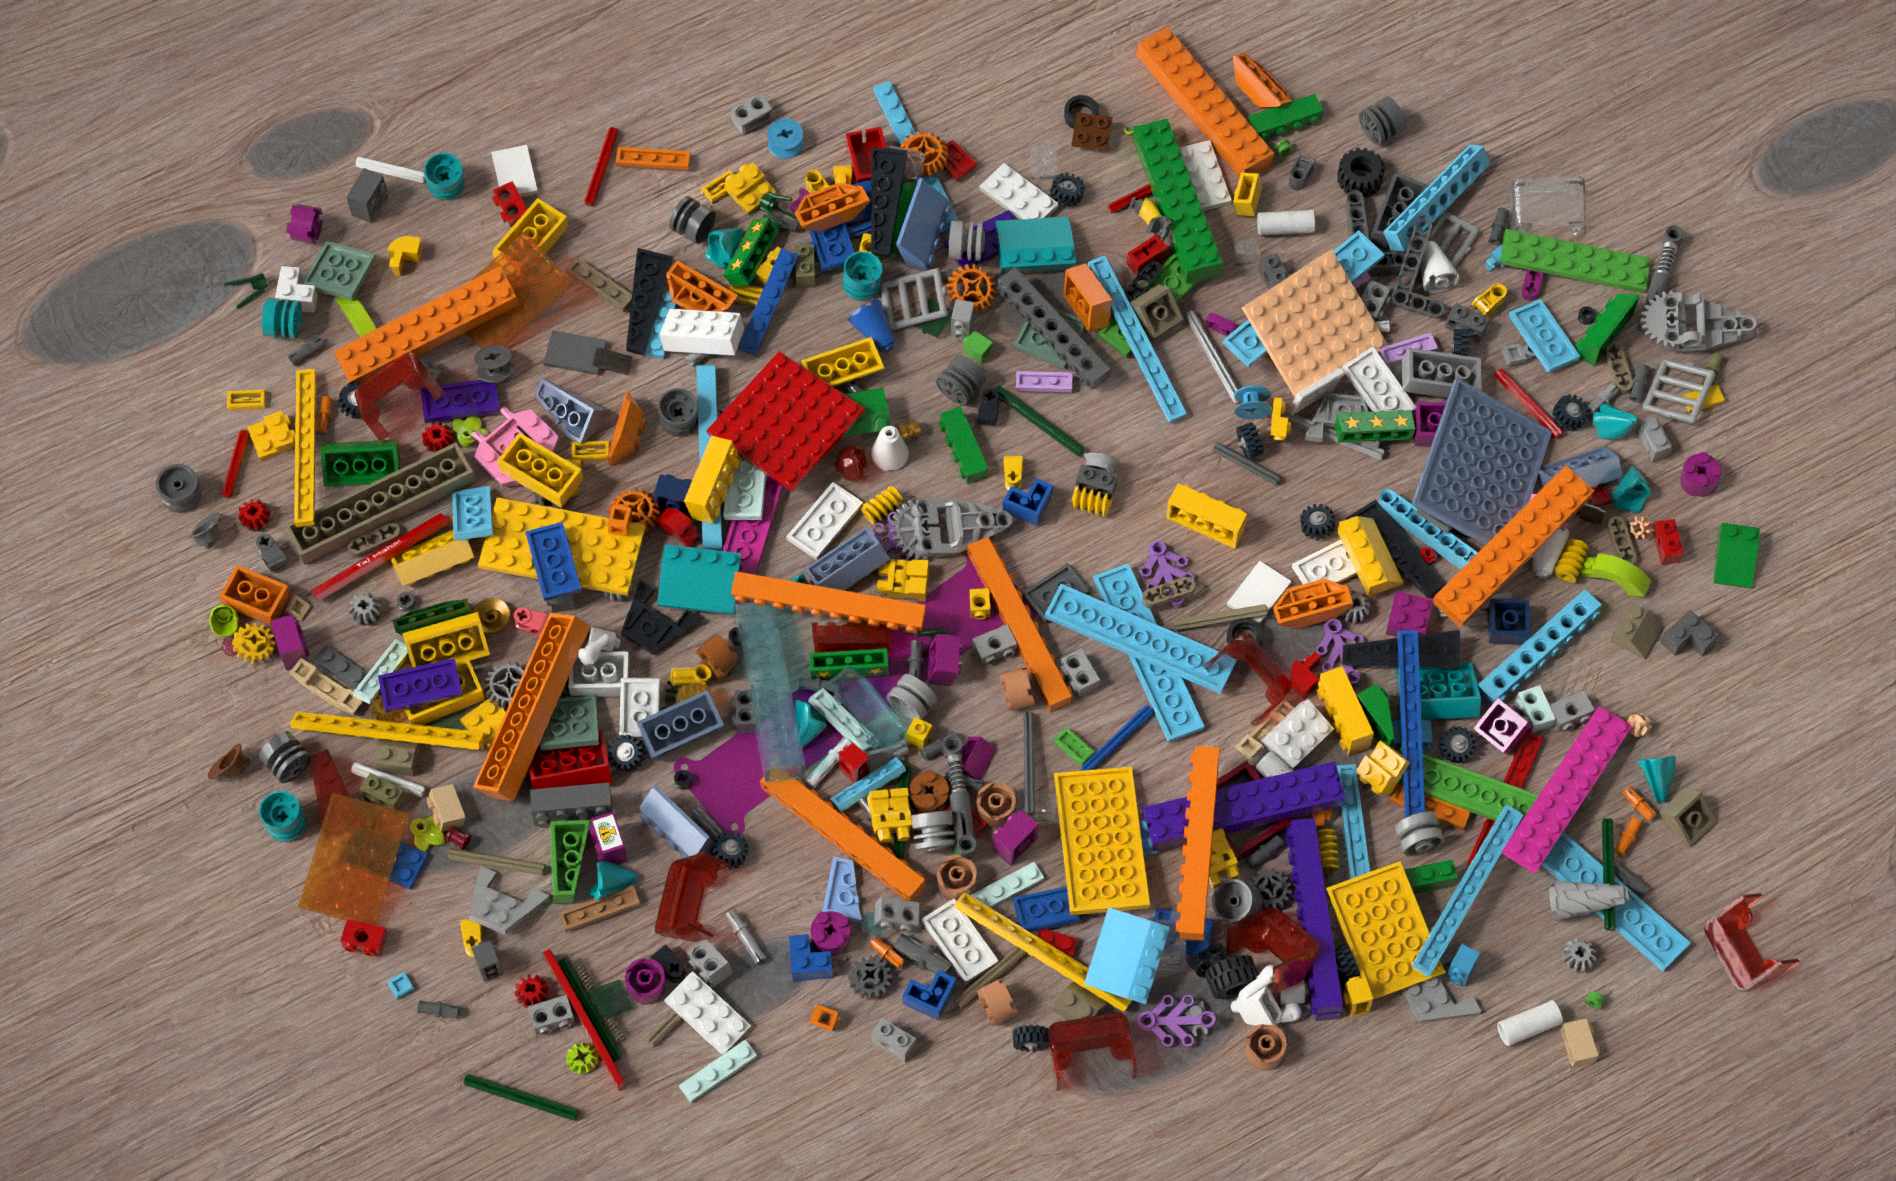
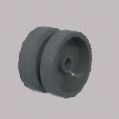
M169 465L157 476V492L163 505L170 511L177 513L187 512L200 502L202 496L200 483L194 470L187 465Z
M1233 878L1225 880L1217 886L1213 893L1212 906L1216 915L1223 921L1242 926L1248 925L1258 918L1262 911L1263 899L1259 889L1253 884Z

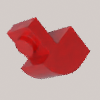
M667 508L655 521L667 535H674L685 547H691L702 535L691 524L692 520L688 516L674 508Z
M1314 652L1311 656L1307 655L1302 662L1296 659L1291 667L1290 684L1304 699L1318 687L1319 678L1312 673L1320 663L1321 656L1317 652Z

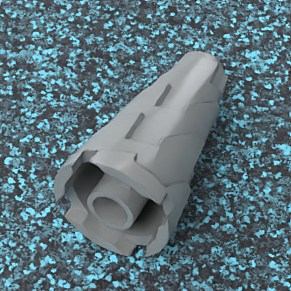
M1558 880L1550 882L1552 886H1555L1550 887L1551 911H1556L1558 914L1553 915L1555 921L1609 909L1613 906L1624 905L1626 901L1630 900L1629 888L1625 889L1624 885Z

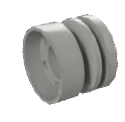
M951 220L949 259L961 260L963 252H967L968 260L971 261L972 252L976 253L975 260L980 261L985 244L983 222H978L977 230H974V222H970L969 229L965 230L964 221Z
M952 811L930 812L911 816L913 829L922 830V834L914 836V840L923 839V843L915 844V850L935 851L956 845V839L947 840L946 836L955 835V831L945 830L946 826L954 824Z

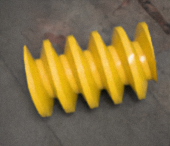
M1077 485L1071 504L1073 503L1074 509H1077L1080 505L1081 511L1088 508V513H1092L1095 509V515L1097 516L1102 511V517L1105 518L1109 514L1113 497L1109 500L1106 493L1102 498L1100 491L1095 496L1093 489L1087 493L1086 487L1079 491V485Z
M889 486L887 490L881 492V495L878 494L875 496V499L872 498L869 500V503L863 504L861 510L865 518L872 525H875V518L882 521L881 514L887 517V510L894 512L893 506L900 508L899 502L903 503V499L893 486Z
M1576 539L1566 542L1560 555V560H1558L1557 566L1554 569L1557 577L1568 583L1576 582V576L1579 575L1578 570H1581V564L1584 563V557L1587 556L1586 551H1589L1586 543Z
M1332 829L1317 830L1323 873H1331L1340 869L1338 865H1334L1339 863V859L1335 858V856L1339 855V852L1333 849H1337L1339 846L1337 843H1333L1338 840V837L1332 835L1335 833Z

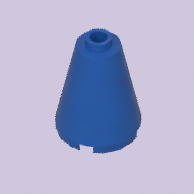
M875 299L870 301L872 305L866 306L864 304L849 316L848 321L866 339L872 337L875 347L880 352H888L894 347L895 339L881 301Z

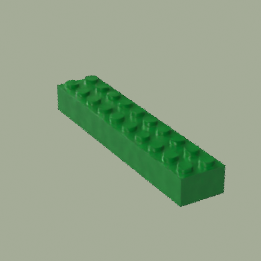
M1168 118L1134 126L1132 140L1148 183L1151 185L1157 207L1162 216H1166L1171 220L1168 236L1186 284L1221 276L1223 262Z

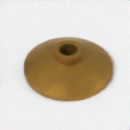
M497 598L483 599L472 610V613L478 612L483 632L487 634L503 630L510 619L508 606ZM489 617H494V618H495L494 620H491V621L488 620Z

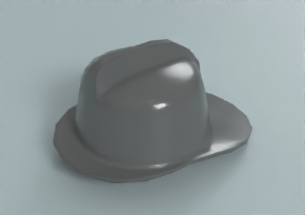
M213 513L202 519L196 525L189 538H193L199 546H205V548L210 549L220 537L217 523L221 515Z

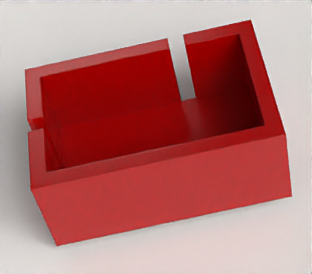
M881 126L865 129L866 142L864 143L862 140V130L845 133L846 147L856 183L872 179L871 147L887 148Z

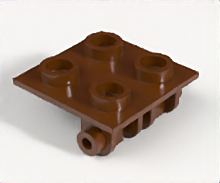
M1077 112L1071 146L1108 151L1113 117Z

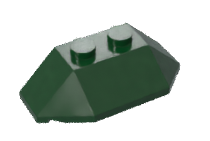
M467 599L452 600L408 612L392 621L395 632L403 636V633L468 615L471 610Z

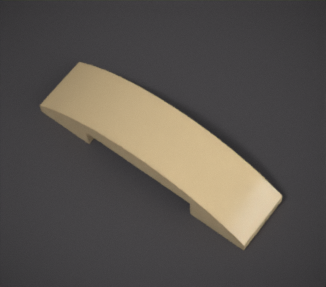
M302 658L290 671V675L310 691L349 714L354 715L363 703V700L354 696L352 690L343 688L317 671L315 666Z
M1282 699L1271 710L1270 715L1249 735L1247 734L1235 748L1249 759L1258 755L1266 748L1261 740L1294 707Z

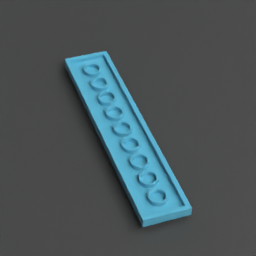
M1359 230L1333 251L1352 284L1380 262L1385 255ZM1249 320L1223 339V344L1248 368L1268 353Z
M1129 563L1093 576V581L1103 602L1157 625L1150 608H1146L1142 604L1143 593ZM1128 654L1168 743L1204 730V724L1182 677Z
M1060 584L1044 616L1047 620L1219 694L1222 693L1237 662L1236 658L1063 584Z
M1563 832L1542 863V866L1559 881L1603 884V866ZM1615 877V885H1624ZM1629 889L1630 900L1626 901L1624 905L1615 906V930L1664 972L1690 945V942ZM1604 909L1595 911L1604 920Z

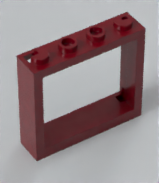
M1245 761L1218 778L1217 789H1220L1246 773L1251 781L1261 778L1256 767ZM1293 818L1282 820L1239 849L1227 834H1225V837L1239 862L1257 851L1260 845H1265L1275 835L1280 836L1285 833L1287 828L1290 827V822Z

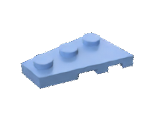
M834 856L822 912L836 911L846 916L848 920L861 922L853 860Z

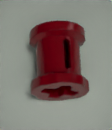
M452 826L446 835L445 841L452 842L458 845L461 850H465L472 836L469 833L465 834L457 830L456 826Z

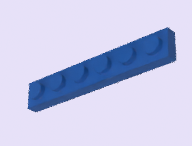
M783 248L780 249L738 350L756 357L797 261L798 254Z

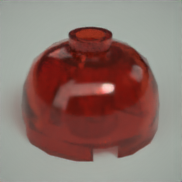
M859 443L845 446L840 451L838 460L835 461L836 471L840 472L845 480L851 482L867 479V475H864V469L868 470L867 459L864 449H859L861 446Z

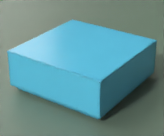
M405 972L387 981L397 1000L415 990Z

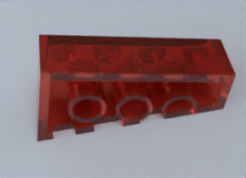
M811 622L815 653L887 649V653L892 651L891 633L887 625L871 626L868 625V622H864L862 626H858L854 622H847L844 626H836L835 622H827V626H818V622Z
M328 749L311 756L310 763L321 828L325 839L360 824L361 820Z

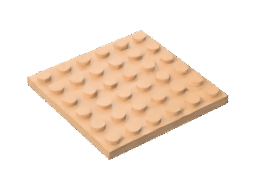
M1329 250L1242 307L1294 398L1298 392L1336 369H1342L1345 364L1369 348L1374 347L1379 352V348L1388 346L1333 250Z

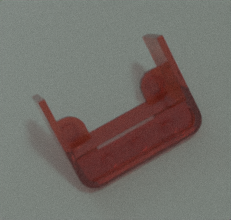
M405 352L355 390L354 396L361 417L380 442L389 436V433L378 420L380 418V410L375 403L403 382L410 390L414 391L425 386L435 400H438L445 394L419 358L412 352Z
M1242 632L1202 666L1205 669L1225 652L1233 659L1244 658L1268 686L1265 695L1270 703L1268 707L1250 722L1253 725L1262 720L1287 697L1292 690V683L1253 636L1247 632Z
M706 852L675 860L668 870L655 923V933L664 937L691 942L713 938V933L704 930L703 924L697 922L704 889L716 882L717 871L729 868L730 864Z
M1761 893L1742 895L1708 920L1704 926L1707 938L1735 988L1739 991H1748L1774 980L1800 962L1798 958L1783 961L1768 959L1764 962L1745 928L1753 921V914L1749 906L1762 897Z
M1278 908L1265 909L1226 928L1228 954L1244 947L1253 953H1260L1268 949L1283 962L1273 967L1274 994L1300 983L1320 952L1319 942Z
M1117 1012L1056 1022L1049 1027L1048 1039L1056 1091L1061 1090L1060 1071L1067 1069L1071 1064L1070 1053L1110 1047L1113 1058L1120 1061L1129 1060L1132 1079L1136 1078L1138 1068L1128 1018L1123 1013Z

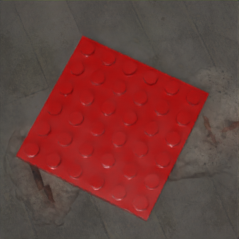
M778 351L706 432L710 437L714 436L733 441L739 457L793 493L865 413V409Z

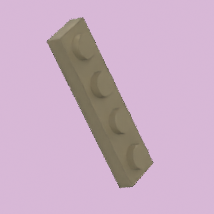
M578 257L566 269L567 275L620 311L624 312L631 305V293Z

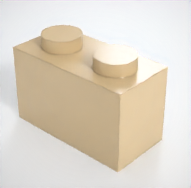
M450 784L430 789L427 805L429 809L433 810V820L435 825L439 826L440 832L450 830L452 826L457 828L463 827L465 815L454 785Z
M1587 1018L1564 1023L1561 1033L1572 1068L1595 1063L1598 1055H1600L1598 1044L1594 1043L1592 1037L1594 1036L1593 1027L1591 1024L1588 1025Z

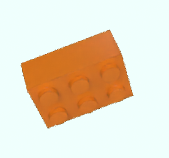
M1086 263L1066 269L1063 297L1087 331L1092 332L1109 326L1110 310L1113 303L1112 297L1104 290L1103 284L1097 280L1093 270H1090Z
M236 565L219 598L221 604L230 605L236 612L271 626L270 621L279 619L291 597V592L286 584Z

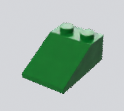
M1721 523L1717 535L1714 584L1752 589L1760 528Z
M1376 683L1357 694V699L1371 726L1375 740L1378 743L1380 740L1384 741L1392 747L1394 734L1386 691Z

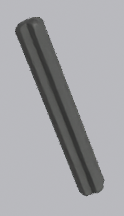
M1219 442L1214 445L1213 452L1274 485H1278L1281 476Z

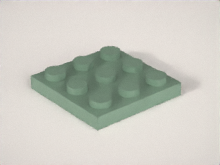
M326 241L304 278L302 285H313L318 292L353 301L376 261V255Z
M1054 308L1081 337L1085 326L1080 319ZM1025 321L1013 345V349L1065 369L1067 363L1064 360L1062 361L1057 356L1056 351L1052 347H1048L1044 338L1035 333L1033 326Z
M596 695L559 698L542 736L540 750L599 745Z

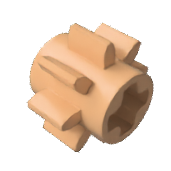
M1635 516V521L1629 523L1631 525L1630 532L1636 535V539L1640 537L1643 539L1648 538V533L1654 532L1652 529L1654 522H1651L1648 516Z
M1642 713L1630 715L1626 721L1632 725L1630 733L1636 737L1647 735L1652 728L1649 726L1650 719Z

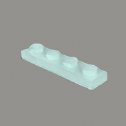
M397 639L391 643L354 690L355 697L368 704L373 702L381 691L378 675L396 672L409 656L405 643Z
M824 688L809 698L808 702L851 743L854 742L864 753L876 744L877 739Z
M1035 862L970 896L993 908L1044 881V877Z
M744 1040L679 1085V1088L689 1102L692 1103L755 1060L757 1054L748 1042Z

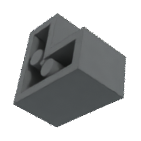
M1690 609L1664 633L1660 643L1674 656L1687 644L1703 656L1715 645L1719 635Z

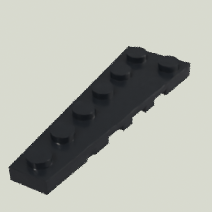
M871 147V253L875 256H891L908 156L907 150Z
M641 248L637 249L626 344L627 352L643 356L645 354L666 285V273L671 268L673 256Z
M1377 500L1372 501L1345 518V520L1356 516L1373 518L1397 570L1427 598L1444 587L1443 583Z
M1460 630L1418 635L1419 667L1459 669ZM1391 638L1342 645V665L1399 667L1398 639Z

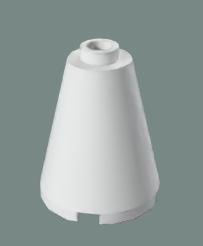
M1429 241L1421 263L1422 282L1425 291L1428 290L1430 294H1437L1449 290L1448 286L1451 284L1455 286L1459 281V274L1437 243Z
M886 426L882 428L872 447L871 457L877 468L887 472L888 470L897 471L905 466L908 461L909 451L898 430L893 426Z
M1565 528L1564 531L1559 530L1532 557L1533 572L1536 573V576L1546 578L1547 575L1552 574L1569 537L1568 529Z

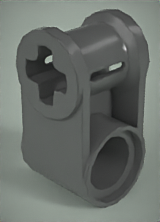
M1300 154L1297 155L1289 177V187L1291 189L1301 190L1304 188L1309 175L1313 171L1316 160H1308L1301 157Z
M261 534L257 537L256 545L258 552L270 572L288 563L284 553L269 534Z

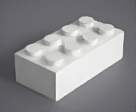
M669 309L659 336L664 351L735 355L744 326L740 313Z

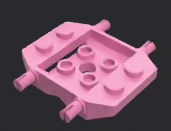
M503 407L500 413L507 420L487 437H484L478 430L473 432L472 436L479 442L474 457L503 487L520 486V483L500 472L497 463L519 433L523 434L518 427H521L536 443L553 453L556 452L559 436L531 409L514 414L507 407Z

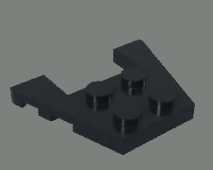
M640 580L621 630V635L653 655L701 622V618L686 610L676 624L672 623L645 605L655 592V589Z

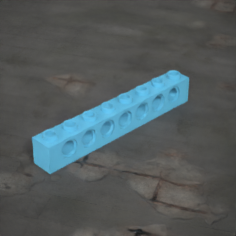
M1470 144L1384 230L1383 233L1390 250L1403 252L1407 250L1416 222L1421 218H1426L1433 223L1485 171L1491 163L1484 146ZM1426 222L1419 225L1421 232L1429 228V224Z
M1584 589L1478 684L1481 698L1490 707L1497 698L1505 701L1508 693H1514L1520 687V683L1523 680L1527 681L1532 677L1533 671L1536 668L1541 669L1546 664V659L1550 656L1554 657L1560 651V647L1563 644L1567 645L1572 641L1575 633H1581L1590 620L1594 621L1600 615L1599 611L1602 604ZM1576 612H1581L1584 616H1579ZM1562 624H1568L1570 628H1566ZM1549 636H1555L1557 640H1553ZM1536 648H1542L1544 651L1539 652ZM1522 660H1529L1531 663L1526 664ZM1509 672H1515L1517 676H1512ZM1495 684H1502L1504 687L1499 688Z

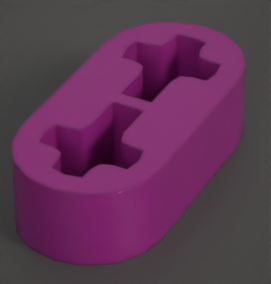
M1527 270L1521 292L1525 300L1533 301L1537 298L1543 272ZM1533 274H1537L1535 281L1531 280ZM1529 287H1533L1532 294L1528 293Z
M1209 313L1204 321L1208 328L1226 337L1239 327L1236 323L1215 313Z

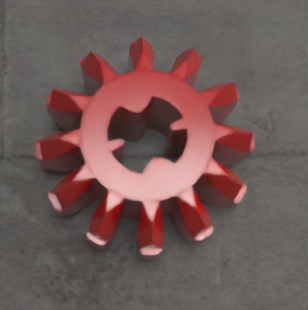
M440 421L437 425L431 423V428L425 426V432L422 433L423 446L429 452L433 450L435 453L454 442L453 431L449 429L447 424L442 426Z
M251 499L250 503L244 502V507H239L240 514H238V519L241 521V525L247 527L249 531L255 528L258 532V527L265 528V523H270L269 516L271 512L267 504L262 503L260 499L256 502Z
M528 974V979L525 980L521 977V983H516L515 985L517 990L514 994L515 997H518L517 1002L519 1004L523 1003L525 1008L529 1004L532 1006L543 1002L542 999L548 998L546 994L549 991L548 986H545L546 981L544 979L539 980V975L532 979L531 975Z

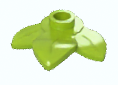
M478 416L468 417L465 421L461 419L453 421L452 429L457 434V440L460 445L464 447H469L477 441L472 436L476 430L484 437L489 435L488 430L481 428L482 422Z
M433 816L427 819L416 818L411 822L410 832L414 835V844L419 850L426 852L429 844L436 846L445 844V836L443 832H440L439 826L435 825ZM418 824H421L423 826L422 830H419L417 828Z

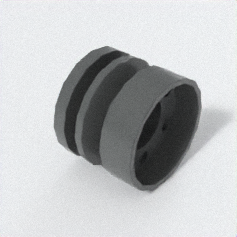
M1385 97L1376 102L1375 106L1371 105L1359 112L1362 129L1374 144L1379 145L1384 140H1388L1391 135L1395 136L1406 129L1404 114L1391 97Z
M685 196L677 204L671 215L669 229L677 232L679 235L685 234V238L700 244L706 239L713 228L716 220V211L706 205L700 206V202L690 196Z
M956 355L948 364V369H944L936 378V384L940 391L947 398L960 405H965L969 398L974 395V391H977L986 381V376L981 368L963 355Z
M683 388L668 390L661 396L658 412L662 429L666 433L678 437L688 435L694 431L698 424V403L695 396Z
M284 731L275 735L263 746L259 753L261 762L268 769H272V774L283 784L299 777L312 761L311 754L306 751L304 746L299 745L298 739L290 731Z

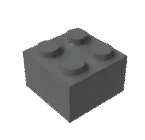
M363 168L346 196L352 216L369 223L378 216L380 207L383 203H386L389 196L384 176Z

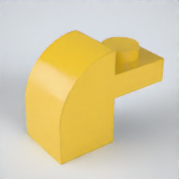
M402 236L390 244L388 248L390 256L389 267L392 268L394 276L401 277L404 261L419 263L423 249L420 237Z

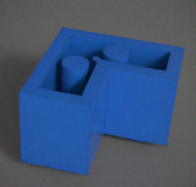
M1036 478L1028 493L1011 486L1003 500V511L1037 526L1053 496V485Z
M809 934L789 936L793 982L833 978L831 951L811 953Z
M938 970L930 987L911 979L902 996L903 1005L939 1021L956 988V978Z

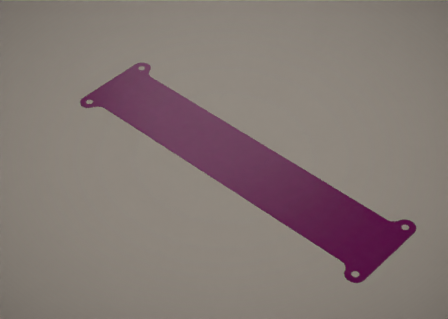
M967 550L965 553L966 566L926 595V602H917V604L926 605L923 629L945 627L947 635L960 636L962 654L972 648L973 638L993 631L1004 624L990 596V617L982 620L971 618L970 589H984L985 587L967 554ZM1014 583L1013 585L1015 589H1019L1018 586ZM1023 598L1022 602L1024 606L1027 605L1029 607L1032 620L1035 618L1036 613ZM978 603L976 606L982 607L984 604ZM885 625L880 631L875 632L851 651L887 649L889 676L828 679L839 681L838 693H828L863 727L891 707L887 700V695L894 687H898L897 682L903 675L909 674L910 663L907 662V659L911 656V641L918 640L917 643L923 641V651L931 645L929 636L915 637L914 634H903V631L906 630L904 628L898 627V630H893ZM929 653L922 656L924 659L923 664H921L920 677L922 682L928 680ZM797 689L760 716L761 733L736 734L701 760L694 761L684 757L675 762V773L681 770L682 764L688 765L686 771L691 774L692 785L688 789L723 831H728V834L734 831V835L744 832V816L746 813L771 796L761 788L760 780L775 764L780 768L785 767L790 772V775L795 778L828 754L830 749H834L844 737L831 723L826 721L827 727L803 749L798 751L793 748L796 700L806 702L812 706L808 700L816 693L815 691ZM683 776L680 777L681 781L686 783V779ZM736 823L738 829L732 830L730 828L731 824Z

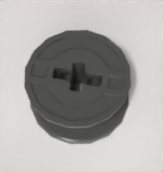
M489 345L476 352L474 360L478 365L477 376L480 380L487 383H497L508 379L514 371L513 364L510 362V350L502 345Z

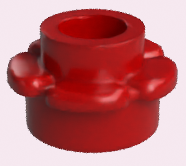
M1427 546L1421 548L1419 553L1427 564H1432L1438 557L1436 551Z

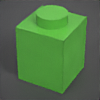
M974 330L963 341V353L982 364L992 352L993 342Z

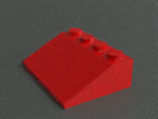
M598 730L599 745L540 750L539 743L529 766L533 789L600 783L612 784L603 730Z

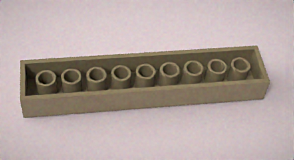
M456 442L315 510V525L296 527L294 521L286 524L285 528L303 564L306 565L347 545L350 540L392 523L452 494L454 491L475 483L474 473Z

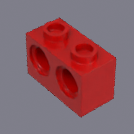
M511 181L493 189L494 196L492 197L495 206H499L502 211L500 216L503 222H507L509 227L515 225L527 211L514 182ZM503 194H509L510 198L507 200H503L501 196ZM515 209L518 213L512 216L509 214V211Z
M1156 234L1127 253L1126 265L1137 276L1148 262L1157 261L1160 263L1165 260L1168 247Z

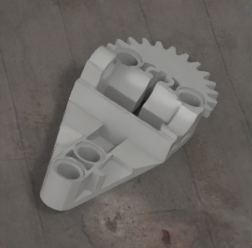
M1670 290L1668 295L1662 292V298L1656 294V301L1649 299L1651 306L1645 305L1644 309L1647 311L1641 313L1642 316L1646 317L1641 319V323H1646L1642 326V330H1647L1645 336L1652 335L1650 337L1651 342L1657 339L1656 345L1664 342V348L1671 351L1708 350L1752 338L1757 332L1755 317L1740 315V311L1737 310L1735 314L1719 304L1704 300V294L1700 293L1688 296L1682 294V292L1673 294V291ZM1673 303V304H1675L1676 306H1674V307H1669V306H1667V305ZM1685 309H1697V332H1686ZM1745 325H1751V326H1753V327L1748 329V328H1745L1744 326H1745ZM1726 326H1733L1734 328H1732V329H1726L1725 327H1726ZM1672 337L1677 338V340L1670 341L1668 339Z
M957 498L917 499L915 504L910 500L908 506L905 503L902 504L903 510L898 508L896 510L898 514L893 515V518L897 521L891 522V525L896 527L891 529V532L897 534L892 538L893 540H899L896 546H903L902 553L908 550L909 558L913 554L915 560H918L919 557L922 560L937 556L952 557L966 550L969 544L986 537L991 538L996 533H1001L1011 525L1012 517L1006 511ZM919 507L923 509L924 513L919 510ZM944 512L946 515L949 544H941L940 528L931 527L939 524L938 514ZM923 543L927 545L928 550L924 548Z

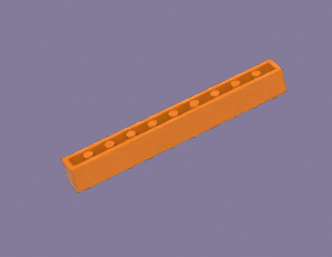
M989 537L967 545V554L984 587L989 588V596L1004 625L1009 626L1017 643V650L1049 712L1051 713L1071 704L1073 692L1069 685H1065L1063 672L1061 669H1057L1054 655L1052 653L1049 654L1047 642L1044 637H1040L1036 621L1031 620L1030 609L1027 605L1024 606L1020 590H1016L1013 585L1014 579L1010 573L1007 574L1005 570L1006 564L1002 557L999 558L996 544L994 542L991 543Z
M736 571L731 591L732 598L741 603L752 601L758 606L769 604L773 605V608L781 610L784 607L792 608V611L797 613L809 611L815 616L826 614L830 615L832 619L841 620V617L848 618L850 622L854 623L865 621L871 626L882 624L887 625V628L898 630L899 627L906 629L910 633L922 632L926 614V605Z
M1195 746V753L1191 752L1190 764H1194L1193 771L1189 772V783H1192V789H1188L1187 801L1191 802L1190 808L1186 807V819L1189 820V825L1184 828V838H1187V845H1183L1182 857H1186L1185 863H1181V875H1184V881L1179 884V894H1182V901H1178L1177 913H1181L1180 920H1176V932H1179L1180 939L1204 941L1220 757L1219 747Z
M775 764L760 780L761 788L904 900L913 902L925 889V877L919 871L914 872L909 868L910 866L905 860H899L894 856L895 854L892 850L882 847L874 836L869 837L865 834L864 829L860 825H854L844 813H838L834 810L835 807L830 802H824L816 791L807 789L799 778L794 779L785 767L780 768Z

